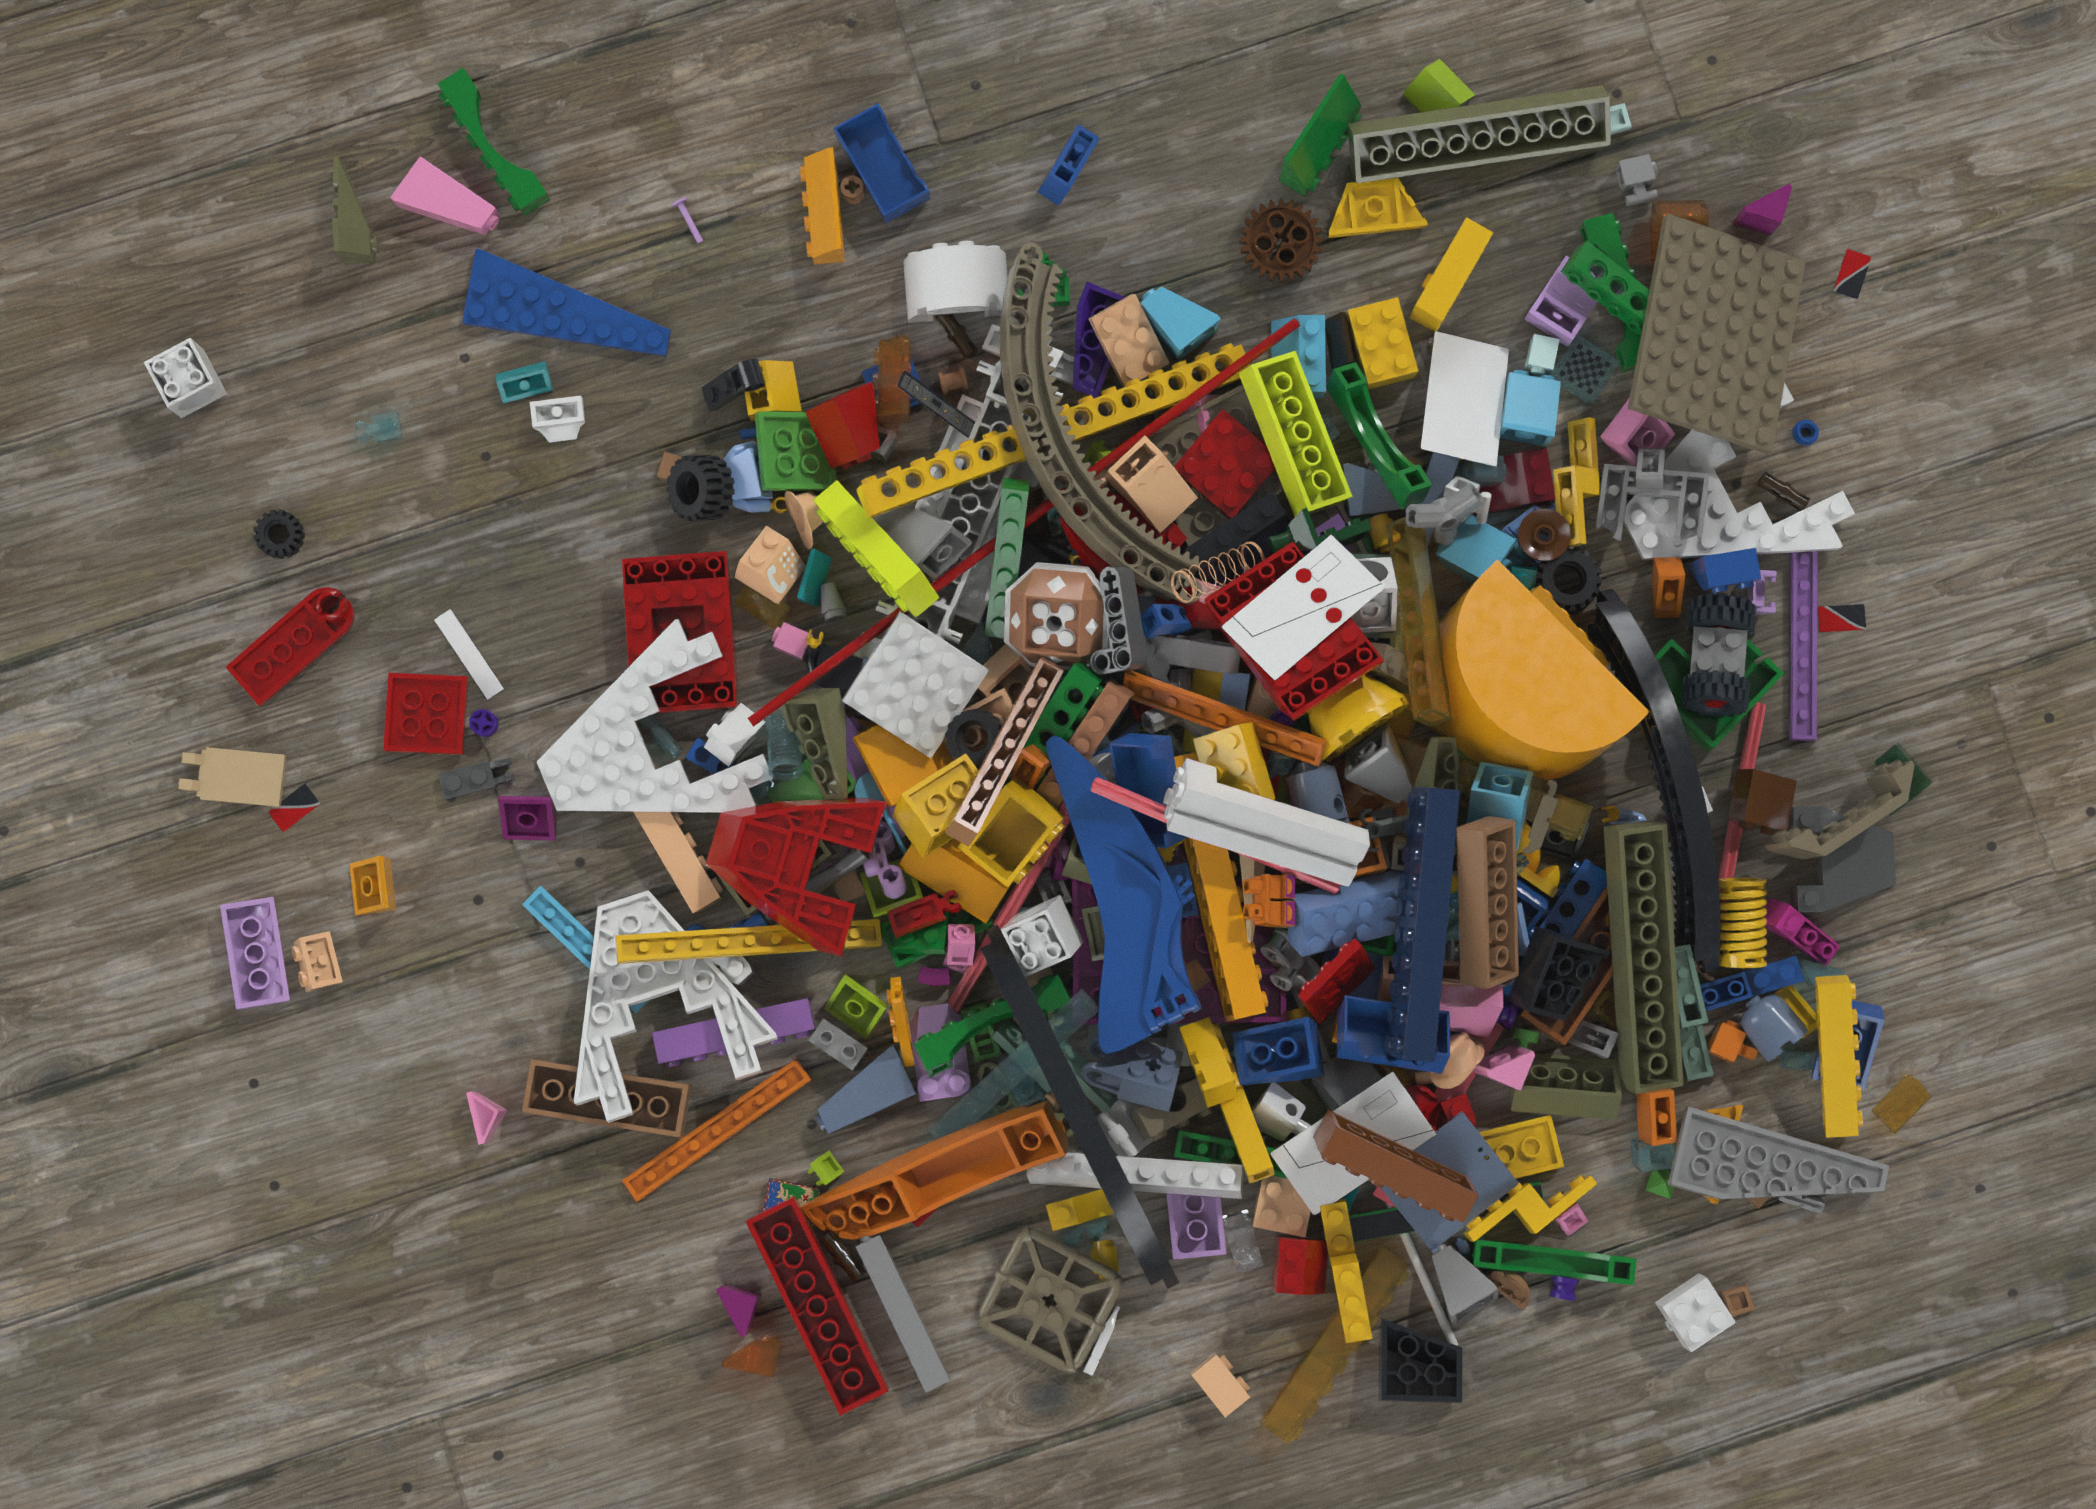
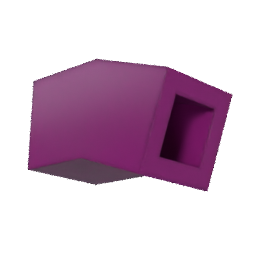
M921 966L918 982L931 986L951 985L949 968L933 969Z

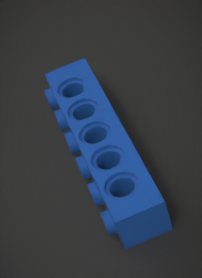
M1586 858L1581 860L1580 863L1575 861L1567 873L1570 875V878L1566 884L1561 882L1557 887L1559 890L1554 896L1556 899L1551 906L1548 905L1547 910L1540 918L1541 921L1537 925L1538 927L1545 928L1550 924L1559 933L1570 936L1574 934L1607 885V873ZM1577 881L1584 883L1586 886V892L1583 896L1576 894L1574 891V884ZM1562 903H1567L1571 907L1572 912L1569 917H1563L1560 914L1559 907ZM1535 927L1528 934L1529 942ZM1518 956L1519 968L1521 966L1524 956ZM1514 982L1507 987H1503V995L1506 998H1509Z

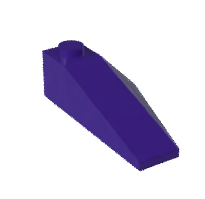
M1088 281L1077 304L1072 389L1097 398L1111 363L1089 318L1126 297Z

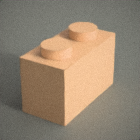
M1214 1353L1194 1369L1191 1375L1226 1418L1250 1398L1247 1393L1250 1387L1241 1376L1237 1379L1230 1372L1233 1366L1224 1355L1219 1358Z

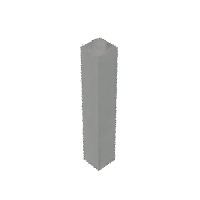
M882 1235L860 1238L861 1244L857 1245L856 1249L925 1393L949 1382L951 1378Z

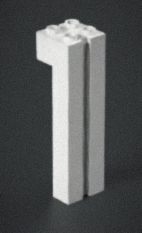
M1188 758L1185 759L1182 768L1177 767L1173 778L1175 783L1172 789H1167L1164 796V804H1167L1164 813V819H1167V831L1347 887L1350 886L1357 872L1358 863L1362 862L1370 846L1367 829L1217 783L1216 767Z

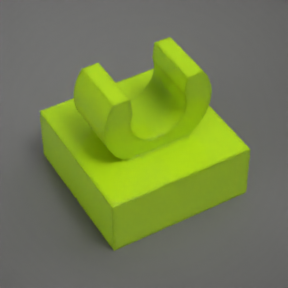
M1104 440L1094 441L1082 462H1090L1091 465L1089 467H1091L1115 448H1112L1110 451L1103 446Z
M827 1151L810 1163L811 1168L808 1170L809 1175L815 1171L820 1178L816 1182L817 1186L822 1184L826 1186L845 1172L830 1151Z

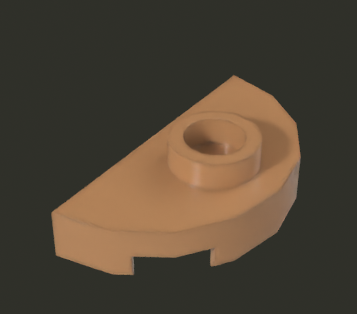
M1490 1269L1483 1274L1496 1285L1499 1293L1523 1311L1525 1310L1530 1301V1289L1518 1274L1510 1270Z

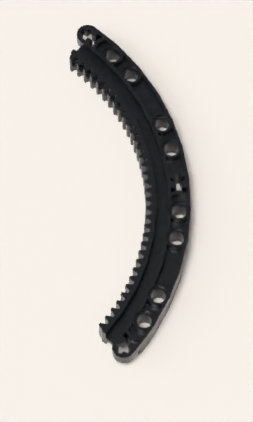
M1613 589L1602 590L1596 596L1597 608L1595 609L1594 623L1588 624L1589 637H1593L1594 644L1597 643L1598 648L1602 649L1606 660L1610 663L1611 671L1615 670V677L1619 678V681L1650 711L1639 722L1638 730L1642 731L1641 739L1646 742L1645 750L1649 751L1648 760L1652 761L1651 769L1655 771L1654 780L1658 781L1656 788L1661 793L1659 800L1663 802L1661 808L1666 814L1663 818L1668 824L1667 832L1670 835L1668 836V841L1671 843L1669 850L1673 855L1670 857V860L1674 864L1671 869L1675 873L1672 879L1676 883L1673 886L1676 895L1673 896L1677 902L1674 904V908L1677 911L1674 913L1677 920L1674 921L1676 927L1674 930L1676 936L1674 937V944L1676 947L1690 944L1694 962H1696L1702 973L1715 971L1718 969L1720 950L1718 876L1707 806L1696 762L1676 702L1649 643L1617 593Z
M998 925L986 930L992 943L982 947L980 950L1150 1285L1163 1279L1167 1289L1179 1284V1281Z

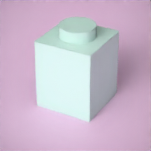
M1534 334L1530 340L1524 370H1529L1530 374L1535 376L1550 375L1554 369L1560 339Z

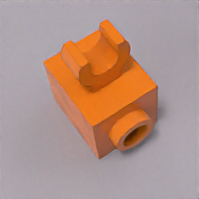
M1726 1020L1725 1023L1718 1022L1707 1045L1709 1054L1727 1062H1735L1737 1055L1748 1060H1755L1758 1050L1742 1044L1747 1033L1740 1030L1741 1025L1730 1020Z

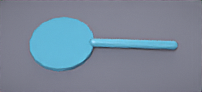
M870 772L865 773L858 779L854 792L856 798L885 801ZM884 809L883 815L900 849L905 854L907 849L887 809Z

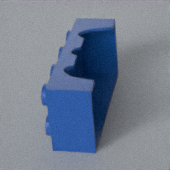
M879 103L833 128L835 138L857 176L862 180L864 188L885 224L930 200L929 189L923 179L920 180L900 143L892 133Z
M1129 733L1110 742L1116 785L1167 806V804H1164V796L1167 789H1172L1175 783L1173 778L1176 771L1171 736ZM1132 809L1156 847L1169 848L1187 838L1186 836L1167 831V823Z
M1344 996L1337 1013V1058L1442 1074L1450 1058L1449 1011L1439 1010L1435 1062L1403 1060L1388 1056L1387 1050L1384 1047L1385 1037L1389 1034L1390 1025L1387 1022V1011L1392 1003Z

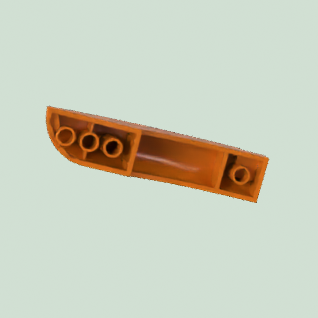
M1047 1100L1030 1107L1023 1105L955 1131L900 1155L803 1204L801 1208L817 1227L823 1231L826 1229L833 1231L839 1235V1238L860 1239L864 1236L870 1237L915 1221L918 1217L995 1181L1065 1156L1068 1150L1066 1131L1061 1119H1056Z

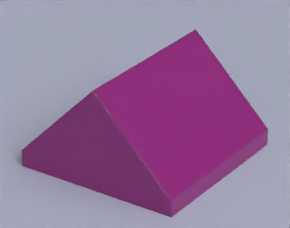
M1789 183L1745 206L1734 219L1735 225L1771 236L1783 221L1792 190L1791 184Z
M499 796V811L504 840H556L557 810L551 797Z
M724 1284L717 1288L716 1291L740 1337L746 1335L751 1331L761 1294L729 1284Z

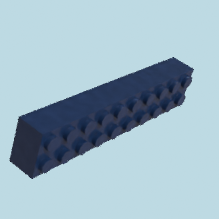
M1412 787L1407 797V807L1410 808L1409 819L1406 820L1404 828L1405 835H1407V843L1402 851V860L1405 862L1404 873L1401 874L1399 881L1402 897L1397 904V914L1400 916L1399 927H1396L1394 934L1397 950L1392 958V968L1395 971L1394 980L1391 981L1389 988L1392 1004L1387 1011V1022L1390 1025L1389 1034L1386 1035L1384 1041L1387 1055L1403 1060L1435 1062L1460 790Z

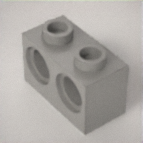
M826 1019L821 1021L809 1039L812 1044L854 1071L869 1050L868 1047Z

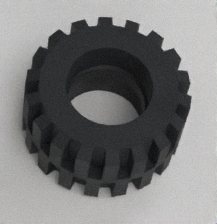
M712 455L683 456L675 462V466H672L670 469L671 475L667 478V482H669L667 492H669V503H672L673 511L678 512V517L681 519L685 518L686 521H705L720 519L723 517V514H727L729 511L728 506L733 503L732 495H735V489H733L734 478H731L732 471L726 467L727 463L724 460H720V457Z
M1568 546L1566 551L1558 558L1550 561H1541L1536 566L1538 572L1536 574L1535 587L1541 585L1542 588L1548 590L1557 605L1570 613V615L1580 610L1582 611L1591 604L1599 594V586L1602 584V578L1599 577L1602 573L1601 568H1597L1595 565L1597 560L1595 558L1591 559L1589 552L1586 550L1581 552L1580 548L1576 546L1573 549H1570ZM1568 567L1577 572L1581 580V588L1576 594H1564L1556 588L1553 582V573L1557 568Z

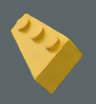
M1210 1017L1179 1027L1207 1108L1237 1098L1236 1088L1240 1087L1236 1073L1231 1072L1228 1065L1231 1063V1059L1227 1049H1222L1219 1040L1222 1039L1218 1024L1212 1025Z

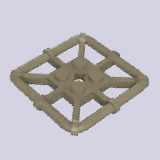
M1026 1227L1015 1238L1000 1269H996L994 1273L995 1279L979 1308L976 1321L978 1326H982L988 1333L1020 1349V1353L1024 1355L1028 1353L1058 1370L1073 1374L1084 1363L1099 1333L1104 1331L1106 1327L1104 1323L1121 1292L1124 1281L1122 1275H1118L1112 1268L1079 1251L1080 1248L1076 1246L1072 1248L1042 1231ZM1035 1240L1068 1257L1060 1274L1042 1264ZM1025 1243L1028 1246L1035 1267L1029 1283L1010 1274ZM1075 1261L1107 1279L1082 1286L1066 1278V1275ZM1004 1283H1009L1024 1291L1017 1305L989 1313ZM1111 1287L1095 1318L1076 1308L1084 1294ZM1050 1294H1053L1055 1296L1054 1301L1057 1304L1046 1305L1043 1296L1048 1297ZM1019 1314L1034 1322L1024 1340L992 1323V1321ZM1071 1317L1090 1327L1075 1357H1073L1065 1333V1328ZM1040 1326L1057 1334L1065 1361L1032 1344Z

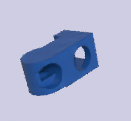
M1153 604L1141 615L1142 628L1146 639H1154L1159 634L1177 636L1191 628V623L1181 605Z
M699 738L696 739L685 756V759L711 774L737 765V763L733 762L728 767L705 749L706 742Z

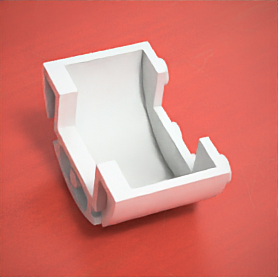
M961 241L958 245L948 246L947 243H936L932 245L933 248L910 252L908 257L904 259L908 323L934 321L933 315L985 311V317L1001 316L1008 276L1006 254L1000 250V246L974 245L973 241Z

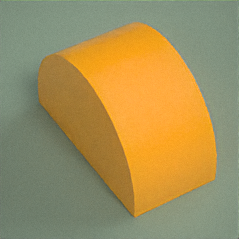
M1498 559L1446 612L1438 623L1429 643L1425 667L1430 670L1426 689L1434 715L1446 735L1455 737L1457 748L1478 765L1481 762L1533 771V776L1545 780L1567 776L1590 764L1630 732L1650 712Z

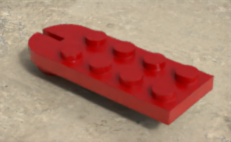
M322 587L312 591L225 666L258 706L262 707L351 629L355 620V611L350 600L345 598L346 596L342 592L331 587ZM340 602L339 608L330 614L328 611Z

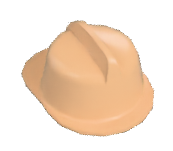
M787 491L784 496L787 509L797 526L803 544L807 549H811L813 546L812 532L823 522L816 513L819 509L813 501L816 495L811 491L797 495Z
M1465 1032L1450 1035V1058L1442 1074L1430 1073L1431 1081L1442 1089H1452L1459 1086L1484 1058L1485 1050L1483 1044L1478 1039L1469 1037Z

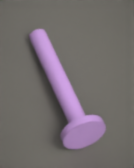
M685 197L675 201L672 206L679 207L697 244L703 242V239L684 205L687 199Z

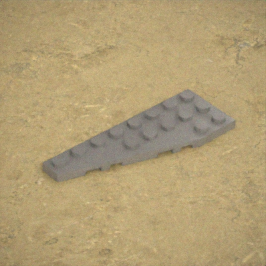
M1685 1107L1668 1185L1718 1200L1883 1192L1889 1165L1692 1107Z

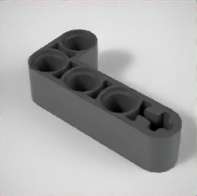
M1106 567L1100 574V586L1110 648L1096 651L1091 657L1090 665L1097 674H1115L1137 670L1145 665L1147 654L1135 576L1128 567Z

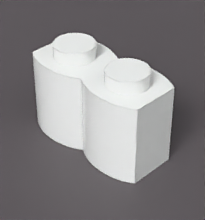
M743 956L708 958L714 964L720 966L722 973L729 981L742 986L755 973L751 963Z

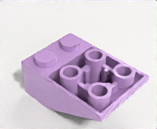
M1565 256L1524 319L1552 338L1560 339L1559 342L1566 347L1570 345L1598 302L1591 299L1583 289L1571 283L1560 272L1570 258L1568 256Z

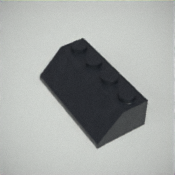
M1270 492L1185 548L1183 554L1188 551L1190 560L1195 556H1199L1200 568L1204 574L1200 570V577L1198 569L1195 573L1200 580L1203 579L1205 581L1206 577L1208 583L1215 585L1213 577L1215 578L1216 574V581L1226 585L1231 582L1230 580L1234 579L1235 573L1233 570L1235 571V568L1238 575L1244 573L1241 555L1238 553L1237 557L1236 550L1238 547L1246 542H1254L1263 551L1265 559L1273 555L1268 538L1286 531L1290 520L1275 495ZM1246 544L1245 546L1247 547H1244L1243 550L1244 559L1251 569L1254 567V560L1250 550L1254 555L1255 566L1262 562V558L1254 545ZM1220 555V557H1219V560H1220V561H1219V565H1218V559H1216V558H1211V557H1217V558H1218V556Z

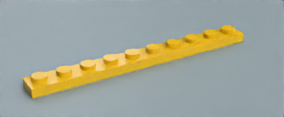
M879 919L852 921L844 949L881 947L882 938ZM781 925L615 936L617 964L818 951Z

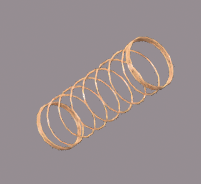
M1246 542L1243 545H1240L1242 546L1240 552L1238 551V549L1236 550L1237 557L1238 553L1241 555V559L1244 564V573L1245 570L1248 571L1250 569L1247 563L1245 562L1243 553L1244 547H1247L1245 546L1246 544L1254 545L1260 552L1262 561L1265 560L1263 551L1254 542ZM1250 550V552H1251V554H1252V556H1253L1254 566H1255L1254 555H1253L1252 551ZM1220 555L1218 556V558H1217V557H1211V558H1216V559H1218V565H1219V561H1220V560H1219V557H1220ZM1191 567L1189 570L1181 569L1174 572L1171 578L1173 593L1184 603L1191 602L1194 598H1200L1204 594L1212 593V591L1208 593L1204 591L1201 592L1203 593L1201 596L1195 597L1198 589L1197 584L1195 587L1190 577ZM1200 568V569H1198V570H1199V575H1200V577H1201L1200 570L1202 571L1203 574H1204V572H1203V570ZM1178 572L1183 573L1191 583L1193 594L1189 601L1183 600L1175 589L1174 577ZM1215 574V578L1213 577V579L1215 580V586H1216V582H1217V583H1219V582L1216 581V574Z

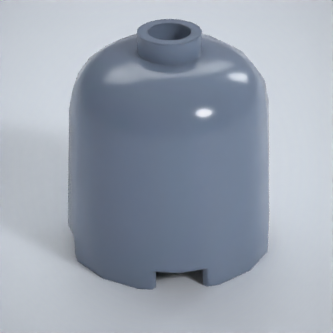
M1757 995L1745 1004L1748 1009L1741 1017V1027L1767 1062L1784 1052L1782 1046L1789 1040L1794 1044L1809 1032L1806 1025L1779 996L1768 995L1760 999Z

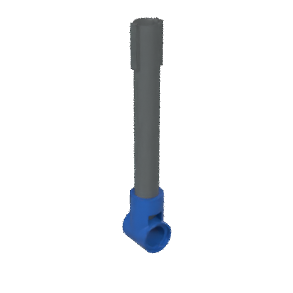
M853 849L810 879L806 890L817 894L822 893L870 859L869 854ZM759 911L750 919L740 920L729 928L773 926L777 922Z

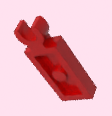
M950 890L941 899H939L937 893L887 911L896 938L946 920L944 912H959L962 909L959 902L950 904L951 899L958 897L957 892Z

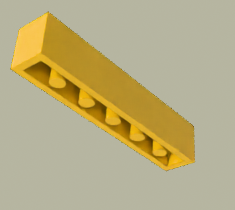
M1848 975L1815 977L1823 1130L1826 1138L1859 1136L1858 1127H1863L1862 1111L1857 1110V1101H1862L1860 1085H1856V1076H1860L1859 1060H1855L1854 1051L1859 1050L1858 1035H1853V1025L1858 1024L1857 1010L1852 1009V999H1856L1855 983L1850 982Z

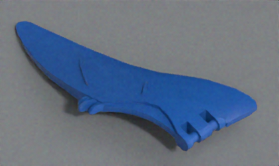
M1051 736L1046 742L1047 754L1097 898L1105 935L1104 962L1099 996L1098 1042L1104 1053L1111 1054L1153 1035V1033L1162 1030V1026L1168 1023L1170 1025L1185 1018V1014L1191 1011L1195 1013L1202 1009L1187 974L1181 942L1183 906L1195 896L1193 892L1186 896L1184 894L1189 890L1193 882L1188 879L1180 887L1179 885L1184 878L1180 874L1173 880L1161 853L1134 811L1127 806L1091 791L1092 783L1096 777L1108 780L1064 739ZM1185 996L1187 1001L1180 1004L1178 998ZM1161 1008L1163 1014L1157 1017L1155 1010Z

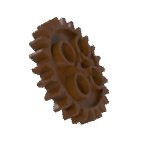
M1280 198L1279 204L1275 206L1271 199L1269 200L1268 208L1262 203L1259 205L1260 213L1255 210L1251 211L1253 220L1245 218L1244 223L1248 227H1241L1240 233L1245 235V237H1241L1239 243L1246 246L1241 248L1240 253L1248 254L1244 262H1253L1252 272L1258 268L1261 270L1260 278L1267 273L1269 274V282L1273 280L1274 276H1278L1280 283L1283 282L1284 276H1287L1290 282H1293L1295 273L1302 278L1303 268L1310 272L1312 266L1309 262L1315 264L1318 262V258L1314 254H1321L1322 248L1317 246L1323 243V238L1317 237L1322 232V228H1314L1318 219L1313 218L1310 220L1309 217L1312 211L1308 210L1303 213L1302 203L1297 208H1294L1293 200H1290L1287 206L1284 205L1283 199ZM1272 219H1279L1282 221L1283 226L1274 228L1270 225V221ZM1292 221L1294 224L1287 233L1285 242L1281 243L1274 259L1269 260L1270 254L1276 247L1277 239L1279 240L1282 237L1288 223ZM1296 231L1302 232L1305 235V239L1297 241L1293 238L1292 234ZM1263 240L1267 241L1270 244V248L1261 250L1258 248L1257 243ZM1287 253L1292 256L1293 260L1285 263L1280 260L1279 256Z

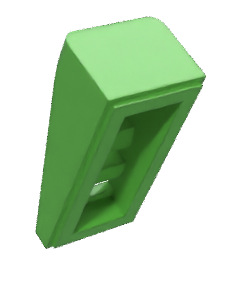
M980 1002L962 1008V1018L965 1019V1016L971 1011L986 1009V1003ZM993 1025L985 1028L969 1040L976 1062L1001 1055L998 1043L992 1038V1035L995 1033ZM987 1033L990 1034L988 1038L975 1041L974 1037ZM990 1043L993 1044L992 1048L978 1052L977 1047Z

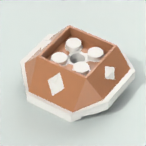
M1036 562L1006 589L1004 642L1031 667H1035L1041 656L1064 668V670H1070L1073 664L1078 662L1089 667L1091 657L1096 651L1110 648L1100 582L1088 566ZM1051 616L1059 617L1062 625H1054L1051 621Z

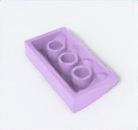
M274 897L220 905L236 1011L290 1001Z

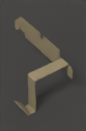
M1533 776L1531 785L1548 791V794H1543L1528 835V838L1531 839L1529 846L1523 849V853L1531 854L1541 848L1550 824L1546 822L1547 818H1552L1558 799L1553 798L1558 787L1557 783Z

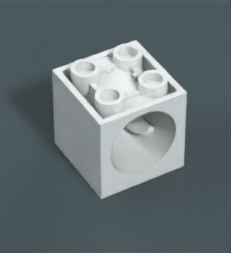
M191 338L144 362L167 408L180 418L227 395L204 349Z
M1391 557L1357 559L1385 588L1353 614L1351 618L1363 633L1396 631L1398 587Z
M1060 895L1014 915L1001 929L1025 977L1072 957L1084 942Z

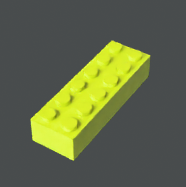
M1296 351L1251 364L1240 372V379L1294 517L1302 509L1307 508L1310 515L1337 506L1353 497Z
M837 480L813 499L819 508L816 511L817 515L825 524L829 522L826 525L827 529L835 538H841L839 541L848 552L852 554L855 552L853 555L855 560L861 567L867 569L866 571L876 583H883L880 585L890 598L896 599L895 603L904 613L909 611L916 618L940 598L918 566L873 518L867 519L863 507Z

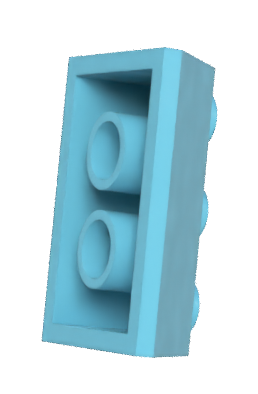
M1297 315L1271 321L1272 335L1292 319H1297L1300 327L1271 348V358L1296 351L1313 397L1324 398L1326 393L1325 315Z

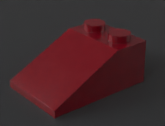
M1547 448L1498 457L1497 466L1478 462L1466 465L1468 480L1480 484L1479 493L1489 492L1491 494L1488 514L1527 509L1534 505L1538 507L1547 506L1555 500Z

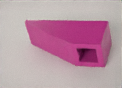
M1771 898L1765 907L1767 914L1763 916L1767 919L1765 927L1823 967H1827L1840 945L1791 905Z

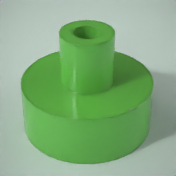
M1514 1027L1511 1038L1519 1040L1518 1046L1528 1049L1529 1043H1538L1540 1033Z

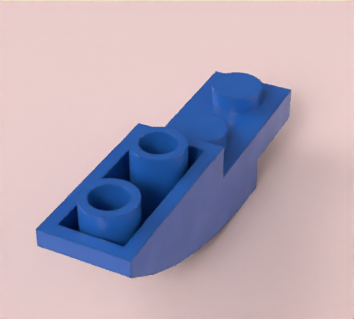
M1795 955L1768 963L1765 967L1751 968L1701 984L1700 988L1705 1009L1708 1011L1805 980Z

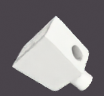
M1271 1083L1251 1109L1259 1130L1280 1141H1284L1291 1132L1298 1135L1312 1126L1300 1119L1305 1110V1105L1276 1083Z

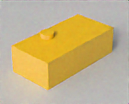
M1466 217L1434 274L1429 273L1421 287L1425 289L1418 299L1409 317L1410 319L1433 332L1438 331L1494 232Z

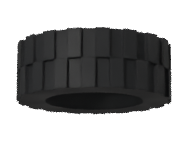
M971 709L956 715L947 726L948 730L945 733V744L949 749L948 753L955 760L966 753L976 768L981 767L1002 727L1001 720L990 711H984V709ZM973 725L983 727L988 734L986 747L977 752L969 750L963 741L965 730Z

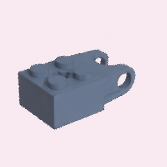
M1098 1036L1091 1039L1089 1048L1091 1053L1105 1062H1093L1084 1066L1082 1077L1087 1083L1116 1094L1117 1099L1169 1112L1184 1052L1139 1041L1121 1051L1106 1054L1101 1048L1096 1046V1044H1099ZM1094 1071L1102 1076L1095 1077L1090 1075L1089 1072Z

